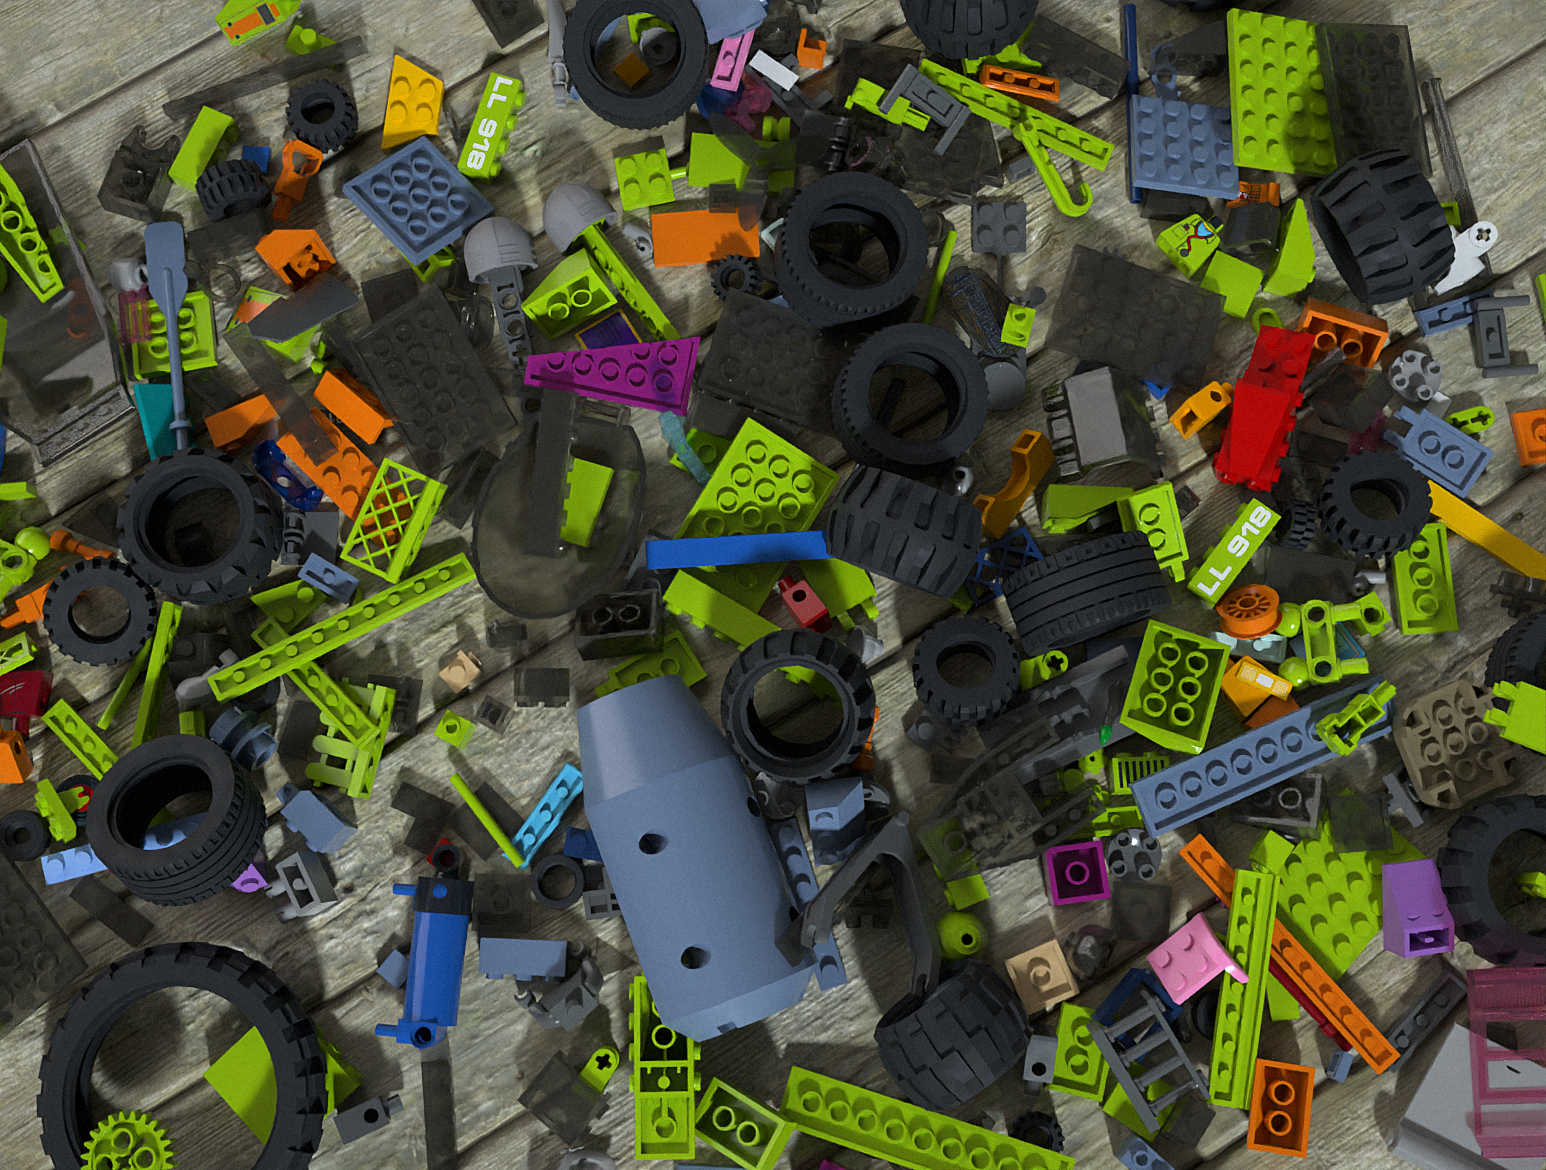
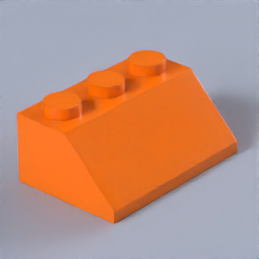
M314 229L274 230L272 233L263 236L254 248L275 276L293 294L319 272L327 273L337 264Z
M1308 297L1296 328L1298 332L1316 335L1309 363L1365 380L1368 379L1389 334L1387 320L1311 297Z
M1256 1058L1246 1142L1247 1149L1300 1158L1307 1157L1315 1078L1314 1067Z

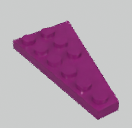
M700 337L611 346L599 349H584L564 353L528 356L523 384L685 417Z

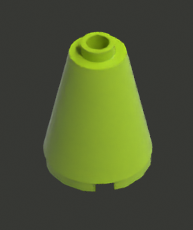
M955 910L943 915L937 921L935 930L941 948V960L944 963L950 965L968 957L983 958L988 948L989 936L985 924L978 916L969 911ZM964 934L968 935V943L966 945L961 940Z

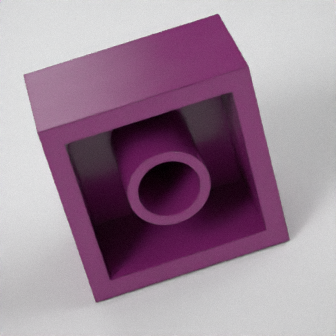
M1102 840L1040 849L1049 906L1111 898Z

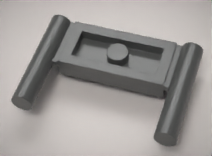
M907 64L878 110L887 115L902 93L904 98L911 101L912 104L931 116L940 125L947 127V130L933 149L936 154L942 156L972 111L922 73L918 72L914 66Z
M1529 295L1474 300L1476 313L1473 316L1479 365L1483 367L1482 377L1484 379L1538 374L1539 367L1537 364L1510 366L1507 329L1503 310L1504 307L1528 306L1530 304Z

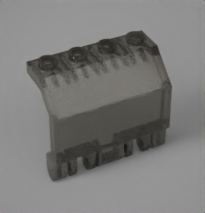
M1108 366L1065 378L1061 383L1045 387L1041 390L1043 408L1045 412L1051 413L1046 417L1052 454L1060 456L1054 461L1057 481L1059 483L1065 484L1081 480L1091 470L1128 460L1148 465L1153 480L1164 477L1162 466L1167 464L1163 449L1158 450L1156 445L1161 443L1158 428H1152V422H1156L1153 406H1147L1146 402L1151 400L1148 385H1142L1139 375Z

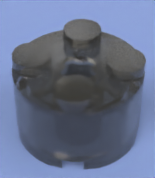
M514 668L513 702H517V707H539V702H544V708L566 707V702H570V668Z

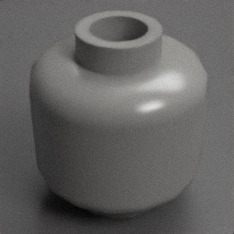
M121 258L114 260L110 265L107 277L117 292L124 294L139 293L148 286L147 265L141 259Z

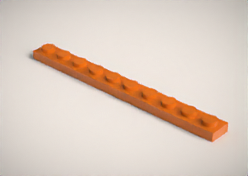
M1198 833L1177 852L1230 910L1235 871L1208 841ZM1275 917L1270 956L1367 1064L1380 1075L1401 1055Z

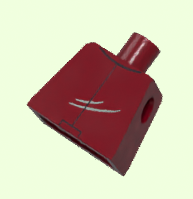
M44 670L14 671L0 676V718L12 720L11 730H17L21 735H28L30 719L41 718L47 712L54 678L53 673Z

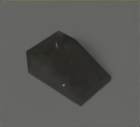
M469 0L501 49L545 22L533 0Z
M1227 21L1212 22L1162 44L1147 68V74L1224 77L1229 70Z
M1300 772L1231 803L1229 820L1263 830H1272L1273 832L1292 837L1321 839L1328 787L1323 774Z

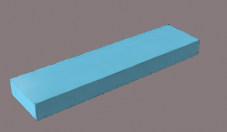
M569 762L565 764L511 841L526 861L520 866L524 871L528 869L583 791L582 771ZM503 852L502 855L509 859L505 852Z

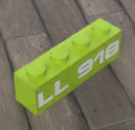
M491 72L457 165L459 172L465 178L492 185L494 177L497 178L499 176L501 157L509 149L510 132L516 129L519 107H523L526 101V92L521 80Z
M1255 498L1249 504L1242 503L1234 514L1238 519L1233 526L1227 523L1218 535L1222 540L1217 547L1211 544L1202 556V559L1205 560L1202 567L1199 569L1195 566L1186 577L1189 584L1185 590L1210 608L1215 606L1281 518L1280 515Z

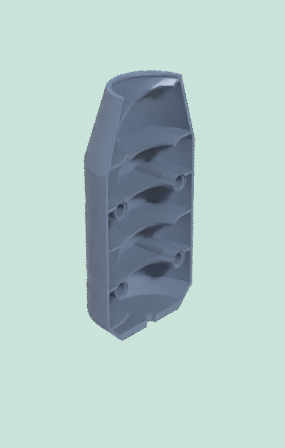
M672 674L650 679L608 694L578 709L577 720L585 813L662 1024L697 1042H701L722 1035L733 1028H741L766 1018L801 1001L817 966V956L813 946L810 949L801 944L803 920L741 756L733 751L725 734L679 674Z

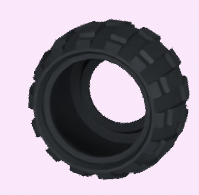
M963 958L941 969L938 986L933 994L925 991V980L922 986V997L915 996L909 992L885 1013L876 1026L873 1038L878 1043L877 1051L884 1068L900 1091L915 1104H922L926 1111H945L977 1095L1007 1072L1024 1054L1030 1044L1032 1029L1028 1024L1029 1016L1021 998L1005 977L992 966L985 965L980 958Z

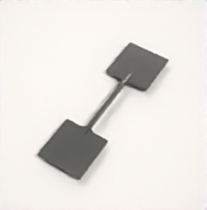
M973 202V253H992L997 257V308L1000 317L1002 257L1007 253H1026V202ZM997 313V324L991 332L996 330L1001 339L1003 326ZM972 328V337L980 344L978 345L972 339V352L977 356V360L981 363L983 370L993 363L1006 362L1016 366L1026 380V348L1019 346V348L1013 349L1011 344L1008 343L1007 345L1003 342L1004 344L1000 345L999 348L1006 345V348L999 355L1000 351L996 352L989 341L995 334L987 338L990 332L986 335V331L983 328H978L980 336L975 331V328Z

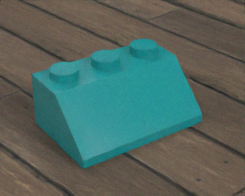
M172 384L133 385L151 462L162 455H173L172 451L177 450L176 435L170 432L169 426L175 421ZM184 392L186 421L191 422L193 425V431L188 434L189 448L196 447L201 449L199 443L194 440L193 433L196 432V427L192 417L188 416L187 408L190 407V403Z

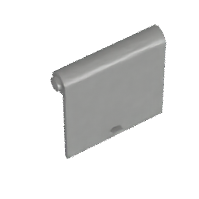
M1454 1022L1397 1125L1388 1131L1385 1138L1388 1152L1423 1170H1540L1546 1161V1067Z

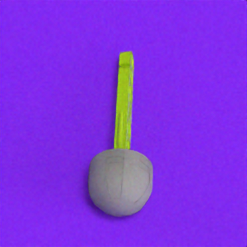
M569 182L557 187L548 196L544 204L542 221L547 235L562 256H570L583 248H587L657 342L682 339L605 237L604 233L614 224L618 217L617 211L614 210L608 199L595 187L583 182ZM697 358L694 373L700 370V364Z

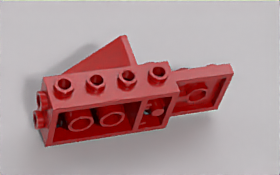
M1261 324L1248 369L1245 370L1243 378H1238L1235 385L1234 402L1230 403L1227 414L1230 422L1228 427H1223L1220 435V443H1223L1221 451L1215 452L1212 468H1215L1217 480L1230 485L1238 484L1247 486L1252 490L1271 492L1274 482L1278 483L1282 466H1279L1281 457H1286L1289 448V441L1286 440L1289 431H1294L1297 416H1294L1296 407H1301L1305 391L1301 390L1316 335Z

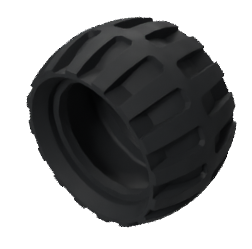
M900 0L908 26L916 38L921 39L926 48L932 52L937 51L944 54L946 58H968V61L979 60V57L991 55V57L1001 53L1008 45L1012 46L1029 26L1039 3V0Z
M1400 148L1374 151L1356 157L1332 171L1311 192L1310 204L1321 238L1342 279L1362 304H1386L1416 294L1438 279L1455 261L1454 253L1456 249L1444 210L1418 164L1410 158L1407 152L1401 151Z
M862 465L848 477L834 500L827 523L826 553L841 561L895 582L949 599L962 585L975 563L982 536V511L962 499L923 483L881 469Z
M810 628L781 629L771 632L751 643L733 662L722 687L720 704L721 722L727 733V740L736 754H740L744 758L745 765L756 773L760 770L771 776L770 780L779 783L789 780L796 781L797 785L811 784L817 779H828L839 773L845 766L853 762L861 752L870 736L874 723L875 694L869 673L866 671L860 658L851 648L843 645L838 638L828 633L822 634L812 631ZM801 666L815 670L833 683L842 699L844 718L839 727L825 739L809 744L787 742L771 734L759 720L753 703L754 686L764 675L780 667Z

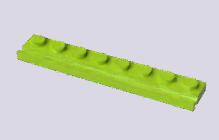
M1237 868L1235 870L1225 949L1248 975L1249 981L1241 983L1226 969L1222 971L1207 1079L1210 1085L1206 1087L1211 1097L1207 1100L1205 1099L1207 1104L1250 1110L1280 883L1279 875Z

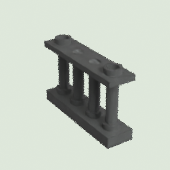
M1143 990L1140 993L1147 1005L1108 1028L1107 1026L1101 1028L1096 1020L1085 1025L1142 1122L1149 1132L1152 1133L1161 1128L1155 1117L1159 1116V1111L1196 1089L1206 1100L1211 1096L1206 1089L1210 1085L1201 1069L1195 1071L1164 1019L1162 1013L1166 1010L1157 996L1151 997L1146 990ZM1154 1015L1161 1030L1124 1052L1121 1050L1117 1053L1111 1045L1115 1042L1114 1038ZM1169 1040L1176 1054L1140 1076L1134 1075L1130 1077L1126 1068L1130 1066L1129 1063ZM1183 1064L1191 1078L1153 1101L1149 1099L1145 1102L1140 1094L1145 1091L1144 1087Z

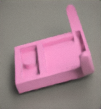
M1203 912L1195 915L1190 922L1146 956L1172 1000L1179 1005L1224 969L1241 983L1249 981L1248 975L1219 941L1207 921L1208 915Z

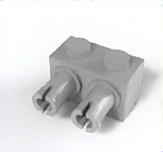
M314 851L296 852L275 865L279 875L268 881V885L263 887L264 890L270 888L265 893L271 899L276 898L284 891H287L290 897L289 902L275 909V915L283 914L277 918L281 924L288 923L296 916L317 914L339 901L321 861Z

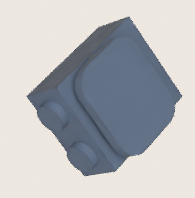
M692 0L702 16L708 41L711 45L725 37L735 39L759 27L764 18L768 16L764 8L768 4L767 0Z

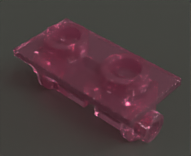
M1373 406L1371 410L1363 407L1360 408L1344 456L1355 453L1357 456L1360 450L1366 449L1370 450V453H1374L1387 418L1382 413L1383 408Z

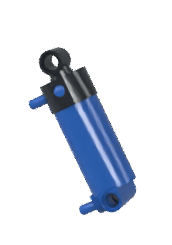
M442 844L433 852L432 863L435 871L432 877L418 876L416 885L401 883L393 885L394 895L414 896L412 911H415L403 1016L398 1019V1025L378 1023L375 1028V1034L396 1037L397 1043L412 1044L418 1049H426L438 1045L445 1039L447 1026H457L469 916H471L475 881L461 880L460 870L465 863V854L460 847L451 844ZM447 851H452L455 854V862L447 867L444 865L442 858ZM426 1027L431 1031V1040L425 1037L424 1031Z

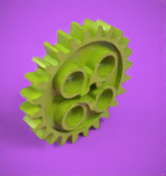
M141 1109L134 1110L131 1113L129 1110H124L119 1114L109 1115L108 1120L106 1119L98 1123L100 1129L90 1131V1135L94 1140L84 1142V1146L90 1149V1151L81 1155L82 1159L88 1160V1165L83 1166L81 1170H111L107 1164L108 1158L113 1163L112 1170H171L179 1166L178 1162L172 1160V1156L178 1154L179 1150L171 1149L170 1146L177 1139L167 1138L166 1135L171 1128H160L162 1118L151 1122L152 1112L142 1115ZM125 1133H128L130 1136L129 1145L125 1141ZM144 1138H145V1139H146V1142L144 1143V1145H143L142 1147H140V1146L142 1145L143 1141H144ZM148 1151L153 1155L152 1163L147 1158Z

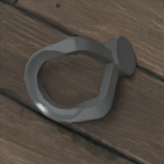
M1034 287L1030 290L1029 296L1014 297L1010 293L1005 298L1009 303L1022 306L1020 302L1030 301L1028 308L1033 309L1034 304L1040 305L1045 301L1046 292L1042 287Z

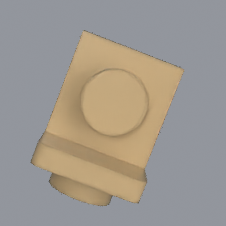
M462 650L457 653L459 656L439 673L441 678L458 696L483 674L478 668L482 663L472 652L466 655Z

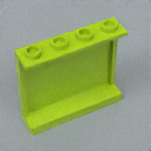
M314 1022L319 1033L316 1037L321 1052L324 1051L328 1070V1073L325 1074L326 1090L329 1091L327 1114L324 1115V1121L364 1083L360 1079L362 1077L361 1072L353 1064H346L341 1058L343 1053L340 1048L333 1042L329 1044L322 1037L324 1034L322 1028ZM253 1026L203 1076L265 1146L273 1127L277 1087L270 1053L259 1031Z

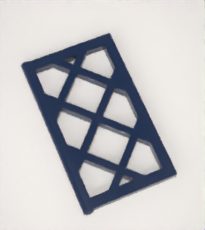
M1025 526L978 551L975 562L979 564L975 578L967 576L963 582L976 608L1004 594L1002 585H999L1002 570L1012 573L1020 570L1004 565L1008 551L1023 555L1020 569L1025 567L1027 556L1036 558L1038 561L1043 559L1042 554ZM1021 534L1027 542L1025 550L1009 546L1010 540ZM996 548L1003 549L1000 564L984 560L985 554ZM983 565L998 569L995 583L979 579ZM977 584L993 588L992 594L980 600L976 594Z

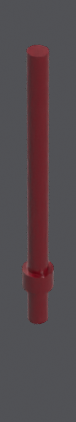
M1270 956L1268 971L1318 1023V1029L1327 1038L1331 1037L1343 1051H1350L1352 1046Z

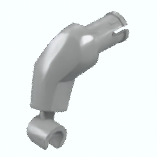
M231 649L226 650L219 657L224 664L223 666L218 668L214 665L202 676L186 679L178 685L175 697L178 700L177 708L181 714L196 710V705L216 698L207 678L240 662L237 655Z

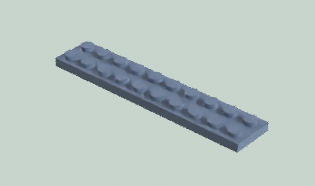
M1375 674L1208 748L1196 756H1190L1129 783L1128 785L1149 836L1152 838L1160 836L1338 756L1339 754L1332 752L1315 732L1317 729L1315 725L1328 714L1340 713L1358 694H1370L1385 681L1384 675ZM1393 698L1381 707L1385 714L1361 733L1360 739L1357 742L1358 746L1393 731V717L1397 711ZM1348 720L1341 727H1336L1335 725L1332 727L1336 730L1334 734H1337L1342 742H1344L1348 738L1349 728L1353 725Z

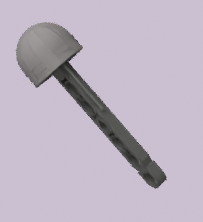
M491 217L476 224L465 240L464 258L468 277L472 283H489L502 343L506 344L520 409L527 418L523 419L526 435L531 442L545 444L552 438L553 429L550 416L546 414L548 407L544 389L535 386L524 387L522 385L521 377L525 373L526 367L518 369V366H523V361L520 357L516 356V353L520 352L519 347L528 350V353L524 354L526 364L528 356L536 355L532 337L535 336L532 321L521 308V304L526 300L522 277L538 269L534 245L527 231L515 221L505 217ZM513 293L517 298V302L514 307L506 308L503 303L504 297ZM514 320H520L523 325L521 332L518 334H512L509 330L510 323ZM532 398H537L540 402V408L535 413H530L527 409V403ZM538 424H543L546 428V434L542 439H536L533 436V429Z

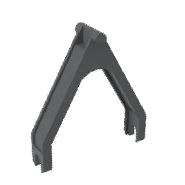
M900 811L871 825L869 832L807 905L801 933V944L812 949L815 930L814 942L820 945L828 942L834 906L871 861H875L890 876L910 948L912 964L909 992L915 996L922 997V986L925 979L926 992L933 994L937 989L941 964V948L907 828L910 817L906 811Z

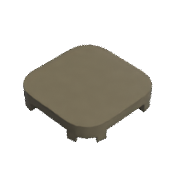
M1474 678L1449 682L1407 701L1398 708L1393 717L1392 730L1394 739L1414 789L1421 801L1431 808L1463 807V803L1498 786L1508 785L1515 780L1512 775L1515 771L1516 760L1521 759L1519 749H1511L1508 740L1499 736L1501 727L1482 721L1485 711L1487 709L1491 711L1494 708L1491 699L1496 696L1491 694L1492 687H1486L1479 681L1474 680Z

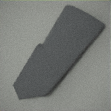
M319 272L289 298L280 297L247 323V329L252 339H265L274 343H283L329 318L358 305L360 300L340 280L329 273Z

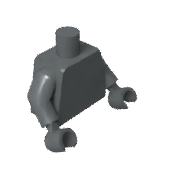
M579 940L581 949L577 952L570 947L569 953L579 962H582V964L538 1000L539 1002H536L535 995L526 986H523L527 992L524 998L519 999L514 995L518 1004L523 1009H529L530 1015L545 1029H555L561 1026L568 1031L599 1004V992L604 984V979L594 959L590 958L592 954L591 948L581 940Z

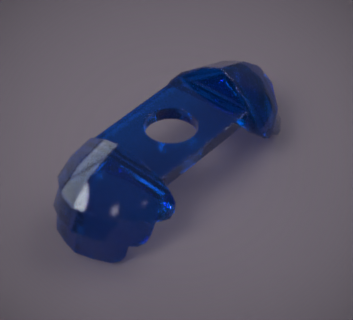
M272 439L261 440L253 451L252 462L255 469L287 503L304 511H314L320 504L325 492L322 489H317L316 486L306 488L283 464L286 456L281 453L280 447L275 445V441ZM285 477L289 479L292 486L284 487L280 485L277 478Z

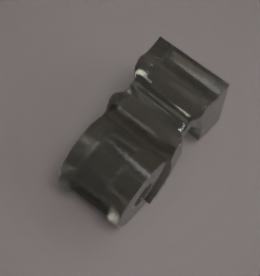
M1187 484L1174 494L1180 521L1193 512L1202 501Z

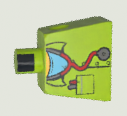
M1193 214L1161 232L1155 244L1189 280L1221 242L1216 233L1223 228V223L1215 215L1205 222L1198 214Z

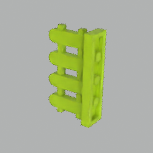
M343 677L341 682H334L354 703L362 705L361 710L381 731L365 747L359 750L352 742L336 739L339 728L321 712L320 720L323 724L329 725L327 736L318 735L314 738L313 748L321 752L322 755L319 763L312 762L306 766L305 774L309 779L314 780L313 786L323 787L324 783L339 786L340 793L356 798L370 799L398 690L368 683L367 688L351 685L352 679ZM331 755L347 759L345 770L328 766Z

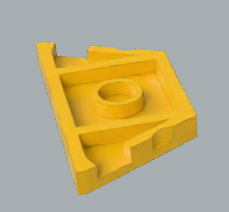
M399 55L394 57L381 145L383 153H389L392 151L391 148L405 143L408 146L423 136L427 139L434 137L439 132L445 90L444 83Z

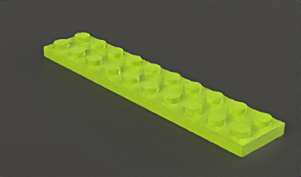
M794 1065L792 1066L779 1108L780 1113L797 1123L794 1128L795 1130L913 1170H1073L1076 1158L936 1112L926 1111L924 1108Z

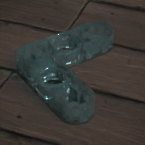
M669 409L658 417L661 433L700 489L703 490L711 475L686 442L681 423Z

